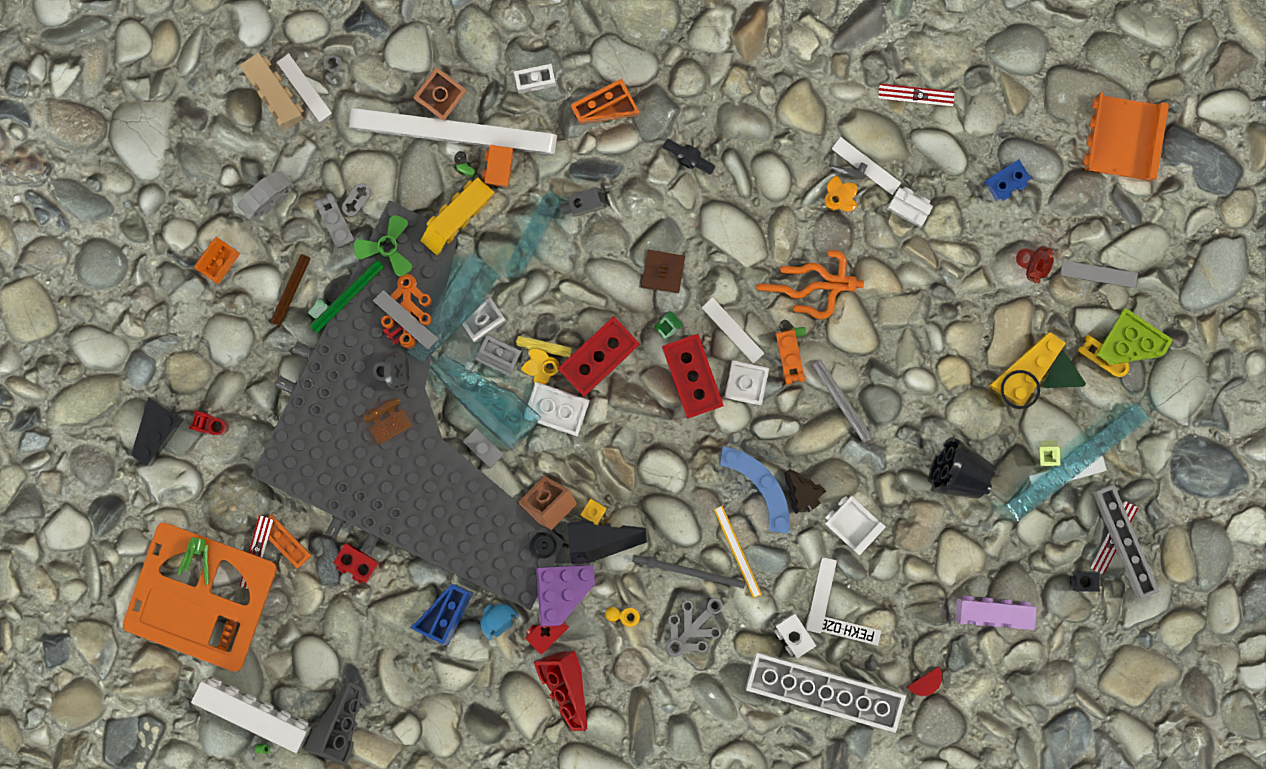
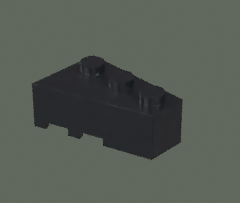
M148 397L131 456L145 466H152L182 424L184 418L154 397Z

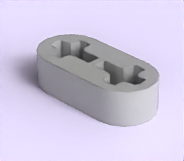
M364 183L357 184L342 205L343 212L349 217L357 216L369 200L371 189ZM365 187L367 195H362L358 200L357 197L360 194L358 189H364ZM355 201H357V203L354 205L356 211H350L348 213L347 205H352Z

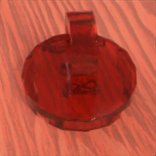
M1041 246L1036 251L1024 248L1017 253L1016 262L1019 266L1027 269L1026 276L1029 281L1040 283V279H1045L1052 269L1054 263L1052 254H1054V251L1047 246ZM1029 253L1030 260L1024 263L1023 256Z

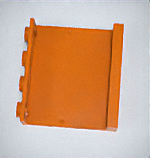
M1100 92L1097 97H1094L1092 108H1095L1094 116H1091L1089 127H1092L1091 135L1088 134L1086 146L1089 147L1088 154L1085 153L1083 164L1086 165L1085 170L1148 181L1156 180L1169 103L1161 102L1157 105L1103 96L1104 93Z

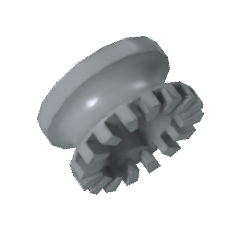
M329 55L325 58L324 66L330 73H337L342 68V62L339 57ZM332 59H335L338 64L335 69H330L328 64Z

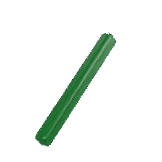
M376 260L310 324V328L315 333H318L384 268L383 264Z

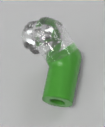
M255 744L244 751L245 760H255V754L257 753L268 754L270 746L268 744Z

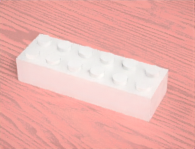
M211 677V679L207 678L201 681L192 699V704L292 752L297 753L302 749L312 727L308 726L309 722L300 718L296 720L287 711L281 710L279 712L273 709L274 706L268 702L260 703L251 694L246 693L244 695L239 692L238 688L232 685L227 687L221 684L222 681L218 678Z

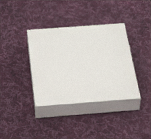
M732 360L724 398L762 406L769 368Z

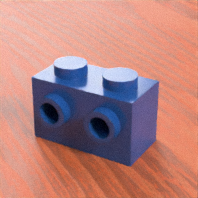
M1017 160L984 181L996 201L1000 198L1004 201L1012 196L1011 191L1016 188L1020 191L1028 186L1027 181L1031 177L1021 161Z

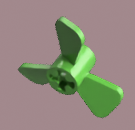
M393 215L389 220L387 236L381 237L378 242L362 239L356 240L354 243L356 258L362 260L380 253L381 256L390 259L397 276L402 277L410 272L412 264L397 252L396 239L408 226V221L405 218ZM384 242H386L388 245L390 243H392L393 245L389 253L388 251L384 252L383 250L384 245L382 244Z

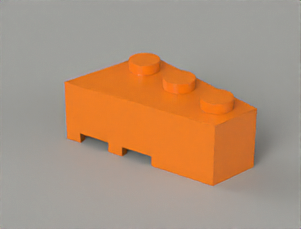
M622 78L571 104V109L580 125L639 116V111Z

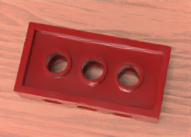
M613 316L571 355L558 370L585 397L637 349L640 343ZM610 339L618 340L619 345L617 348L611 349L608 347ZM602 352L605 358L601 362H596L594 354ZM582 365L590 366L591 370L588 375L580 373Z
M698 333L662 346L687 419L724 406ZM684 353H688L692 357L691 362L688 364L681 361V355ZM690 371L696 372L698 374L697 381H689L687 374ZM701 389L704 392L702 400L694 398L695 390Z

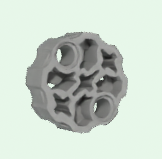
M277 170L260 180L253 188L247 191L237 206L249 220H257L289 195L294 185L282 171Z

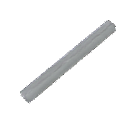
M822 360L815 361L812 364L813 368L862 442L870 440L872 438L871 434Z

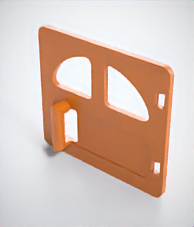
M160 523L156 528L125 615L123 628L126 632L233 672L240 671L243 668L265 606L277 566L270 560L169 523ZM191 537L206 540L205 545L209 546L208 585H205L204 567L196 587L162 575L160 568L170 558L185 553ZM157 543L162 545L159 555L153 554ZM226 560L232 564L246 581L250 593V602L247 605H242L211 592L221 561ZM137 600L142 601L139 612L133 610ZM220 615L226 617L227 621L218 645L213 647L209 645V641ZM238 622H239V623H240V627H239V630H238V632H237V635H236V638H235L233 647H232L231 651L228 652L229 647H230V644H231L232 639H233V636H234V633H235V630H236V627H237Z

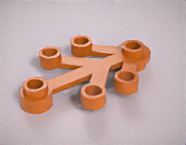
M405 274L398 279V288L390 296L396 301L403 294V301L400 305L410 314L411 312L419 318L420 323L427 326L431 324L432 317L428 313H424L411 301V293L419 299V303L424 307L430 306L432 299L416 287L417 282L412 275ZM409 280V284L404 286V282ZM424 298H428L427 303L422 302ZM384 316L381 323L384 327L392 328L394 326L395 320L392 317ZM428 316V321L423 322V318ZM390 319V324L385 325V321ZM403 328V334L399 339L400 344L406 349H411L416 345L417 340ZM409 336V341L404 342V338Z

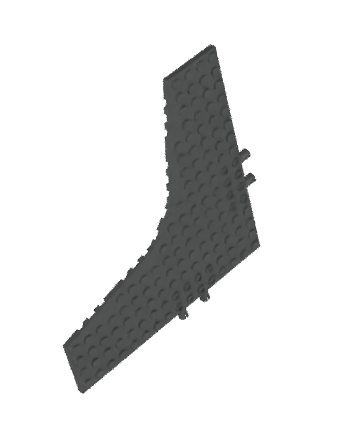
M389 200L369 241L378 242L381 237L387 236L391 216L397 215L408 221V226L396 239L397 252L412 264V270L407 274L412 275L416 279V287L432 299L431 305L424 307L419 303V299L411 293V301L424 313H428L432 317L431 324L425 327L436 336L458 234L449 244H445L442 252L437 256L420 241L428 227L426 224L429 219ZM384 242L382 244L384 245V252L388 251L389 253L391 247H393L392 243L388 245ZM380 253L359 260L344 291L376 260L380 261L384 268L327 323L315 348L312 349L299 341L296 342V347L293 348L292 352L307 358L308 363L299 381L296 383L281 375L279 376L278 381L285 384L276 382L275 387L289 392L291 397L251 476L331 514L333 519L325 533L330 535L334 528L335 530L332 534L334 538H337L342 524L346 522L366 531L368 536L360 550L365 552L369 545L370 547L367 551L369 555H372L378 539H383L531 611L538 597L536 569L552 567L564 540L552 530L539 524L515 499L442 439L425 389L434 344L427 349L417 340L413 348L406 349L400 342L396 345L392 343L383 332V329L386 327L381 323L382 318L389 315L373 300L383 290L391 295L398 288L397 282L400 277L395 274L390 259L381 256ZM409 280L404 282V286L409 284ZM403 294L396 300L399 304L403 301ZM424 298L422 302L427 303L428 298ZM428 316L423 318L425 322L428 321ZM387 319L385 325L390 324L391 320ZM400 324L395 325V326H394L392 329H390L388 332L391 334L394 330H396V329H397L399 326H401V325H400ZM403 329L393 337L395 340L403 334ZM405 337L404 342H408L410 337ZM392 352H403L405 354L404 357L408 358L410 362L411 377L406 382L408 385L403 390H392L388 387L386 381H378L373 375L374 365L378 362L386 361L387 356ZM382 366L380 372L384 376V367ZM540 532L549 533L556 540V550L549 558H538L531 551L530 542Z

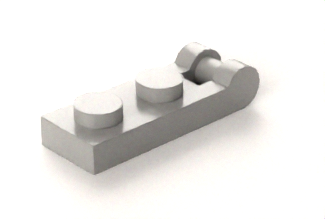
M332 192L326 194V197L314 200L337 249L355 241ZM330 203L332 208L326 211L324 206Z

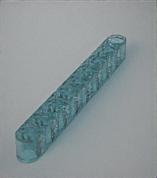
M1139 402L1133 404L1061 460L1060 466L1052 467L1006 503L1004 508L1015 522L1019 521L1144 424L1150 416Z

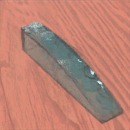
M471 253L467 254L431 311V324L425 326L438 340L429 349L425 348L417 340L416 345L408 349L407 353L424 362L480 307L499 275L486 262Z
M444 354L430 366L454 397L484 427L512 451L526 438L541 419V416L514 392L508 389L504 390L497 386L496 382L482 378L481 374L475 371L471 372L464 365Z

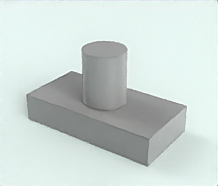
M477 428L463 441L490 468L504 455Z

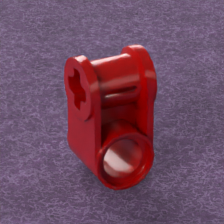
M194 410L195 416L189 429L219 436L227 433L229 426L226 420ZM217 422H220L222 425V429L219 432H216L214 429V425Z

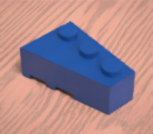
M451 584L410 628L443 645H449L474 592L458 584Z

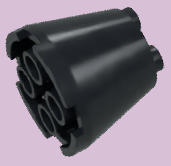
M954 437L948 438L943 443L944 449L940 452L939 456L935 455L928 480L932 483L930 490L943 495L976 499L984 494L988 495L992 488L990 483L996 473V466L992 465L991 462L963 441Z

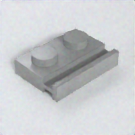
M487 334L475 360L511 376L522 350Z

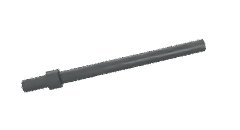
M633 555L632 562L647 565V568L654 569L656 567L743 589L745 587L746 581L659 561L651 556L647 558Z

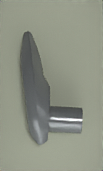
M861 162L857 170L838 166H831V169L853 178L865 179L866 175L864 172L868 165Z

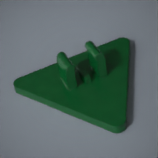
M1061 350L1043 387H1084L1086 382L1065 351Z

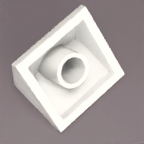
M490 297L459 318L475 343L507 321Z

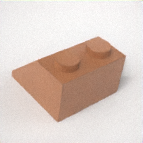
M436 67L413 98L432 114L445 121L467 90Z
M546 476L519 501V504L539 524L549 530H552L577 505L569 489Z

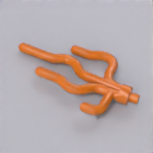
M829 250L827 255L839 260L838 275L830 274L822 265L814 262L807 263L801 267L782 266L780 268L781 273L804 274L815 270L829 282H812L801 291H795L786 285L758 283L756 289L758 291L782 292L796 299L806 297L815 289L831 290L828 296L827 309L823 312H819L810 306H793V311L796 313H807L816 319H826L834 312L836 295L841 291L855 292L856 288H863L864 281L856 280V276H846L847 260L845 255L838 250Z

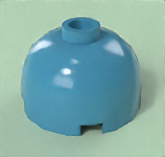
M499 603L495 606L490 604L483 610L485 614L481 618V630L491 641L493 640V635L497 638L513 625L511 620L513 618L517 620L519 615L512 607L504 603Z

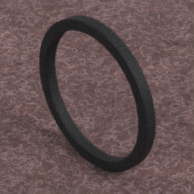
M1016 370L1004 378L1001 384V395L1009 406L1016 409H1025L1032 406L1039 398L1040 384L1032 373L1025 370ZM1017 373L1031 376L1037 385L1035 399L1025 406H1016L1010 403L1004 394L1006 380Z

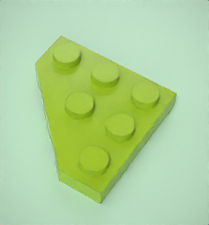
M1124 308L1096 355L1111 365L1162 357L1165 355L1173 339L1127 308Z

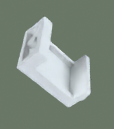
M845 495L839 501L838 509L836 511L831 510L826 515L825 524L860 555L884 530L885 526L855 500L852 495L849 497Z

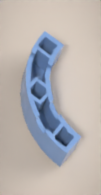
M722 446L719 465L734 469L748 477L762 494L768 510V530L789 534L788 506L784 493L775 477L763 464L742 451Z

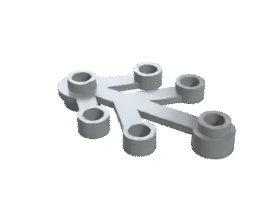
M718 598L710 599L707 603V609L693 623V603L690 600H685L682 603V609L684 610V632L679 638L678 624L680 623V617L677 614L669 616L671 639L665 645L668 655L678 657L683 651H699L703 653L708 649L705 641L697 643L685 642L690 637H712L717 639L721 636V630L718 627L698 629L713 613L717 614L722 610L723 604ZM687 602L691 604V608L688 610L684 608V604ZM713 602L718 603L717 609L711 607ZM673 616L678 618L677 623L671 622ZM717 629L719 634L713 636L712 630ZM674 643L679 646L675 651L671 649V645ZM700 643H704L706 645L704 650H700L698 648V645Z

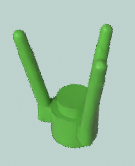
M191 537L178 574L182 573L183 568L185 571H188L193 554L201 555L203 551L205 585H208L209 546L205 545L206 540Z

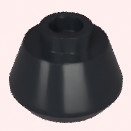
M546 532L536 534L530 542L532 553L542 559L552 556L557 546L555 538Z

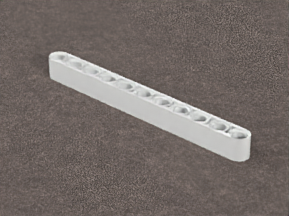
M355 108L351 109L349 128L354 130L485 147L495 145L513 148L516 151L555 155L557 135L551 133L450 120L443 121L441 119Z

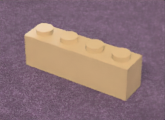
M257 53L239 66L251 84L257 89L256 91L268 105L267 108L277 119L278 124L286 131L304 119L301 114L304 110L298 102L294 104L291 99L293 94L287 86L283 88L280 83L282 78L277 71L272 72L269 67L272 64L266 55L262 57Z

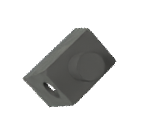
M597 187L568 196L569 202L560 204L563 215L572 213L575 216H581L607 208L603 191Z

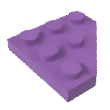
M593 565L536 569L540 627L559 626L566 620L595 585Z

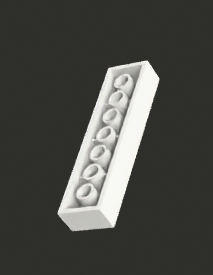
M755 651L745 687L750 692L894 733L897 731L906 695L899 691Z

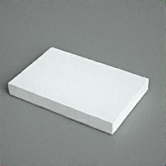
M535 382L523 418L578 436L590 400Z

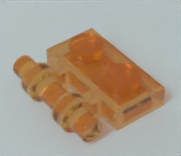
M397 397L391 401H385L384 405L375 410L373 408L369 410L368 414L362 416L366 423L374 420L376 425L369 429L378 445L412 427L404 410L397 413L394 410V407L400 405ZM389 411L391 416L380 421L378 416Z

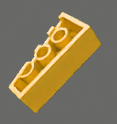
M478 177L473 182H467L463 187L464 191L461 194L457 192L451 199L452 203L449 206L445 204L439 210L440 214L437 217L433 216L426 225L428 227L420 241L437 256L442 252L445 244H449L459 232L458 229L462 231L470 222V217L474 218L494 195L495 192Z
M1051 332L1044 334L987 386L1001 395V384L1004 378L1016 370L1028 371L1040 382L1066 343ZM1017 373L1006 380L1004 394L1015 405L1024 406L1037 385L1031 376Z

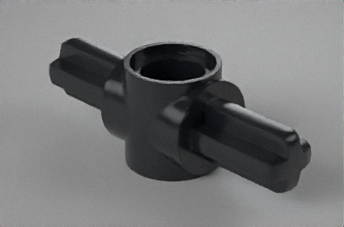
M667 139L663 144V149L677 156V162L689 169L696 167L709 175L713 173L715 165L700 157L701 152L693 146L686 144L683 147L671 139Z

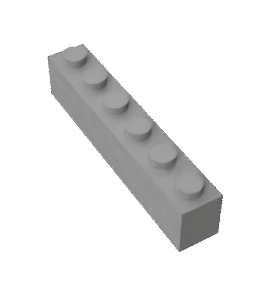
M1108 484L1092 491L1136 598L1144 599L1158 593L1159 589L1115 485Z

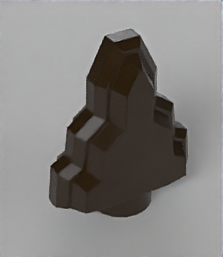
M791 469L784 473L786 484L790 488L791 507L795 514L804 509L810 512L821 504L818 499L827 491L820 484L815 485L811 479H803L798 472Z

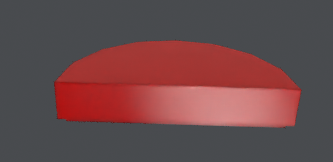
M940 667L934 668L906 687L918 696L933 694L942 682Z

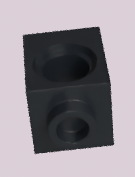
M1073 571V576H1070V587H1073V591L1100 592V572ZM1086 576L1088 578V584L1082 587L1080 584V580L1082 577Z

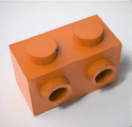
M490 145V149H486L485 161H488L487 169L483 168L482 180H485L486 185L509 188L514 154L513 148Z

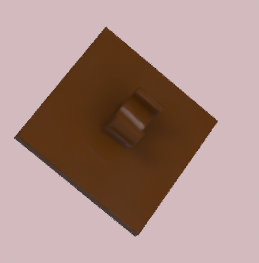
M648 250L642 287L679 293L685 256Z

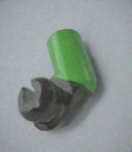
M463 151L457 152L454 156L457 171L473 178L476 169L468 166L466 154Z
M788 320L780 322L779 328L781 331L795 329L796 337L806 336L805 327L795 328Z

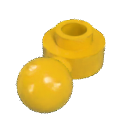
M609 607L605 611V618L609 622H615L620 619L625 626L633 627L639 623L640 613L635 608H626L620 612L616 607ZM628 614L634 615L633 621L628 620Z

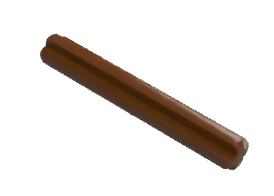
M304 254L300 255L272 316L271 323L278 326L281 325L310 262V257Z

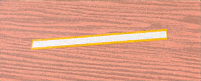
M721 505L715 508L714 512L752 597H758L762 595Z

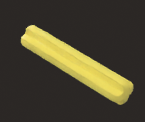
M522 336L517 337L516 345L528 349L538 348L546 353L568 358L572 354L571 347Z

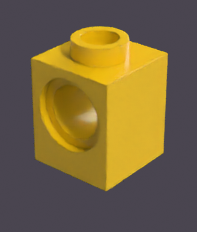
M590 499L581 516L597 525L607 508Z

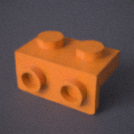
M215 237L203 255L198 259L194 268L219 285L241 253L218 237Z

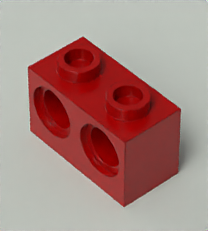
M348 542L344 544L333 562L337 565V570L344 574L349 572L353 575L352 579L361 584L369 582L380 564L379 561ZM345 554H349L352 557L350 565L343 562ZM361 564H366L369 568V572L366 575L361 574L359 571Z

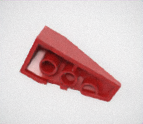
M561 651L535 660L533 663L540 681L543 685L546 683L551 691L550 697L558 702L561 707L560 713L571 731H586L588 727L582 672L575 651Z

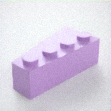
M963 595L962 598H957L955 621L960 624H967L969 622V624L980 626L988 624L994 627L1008 626V628L1035 630L1037 607L1031 606L1032 602L1028 601L1012 604V600L1001 599V602H993V598L989 597L974 600V596Z

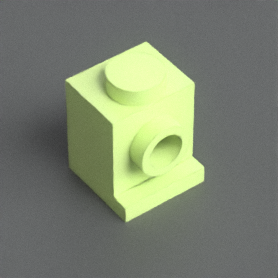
M1041 441V466H1060L1061 447L1057 446V441Z

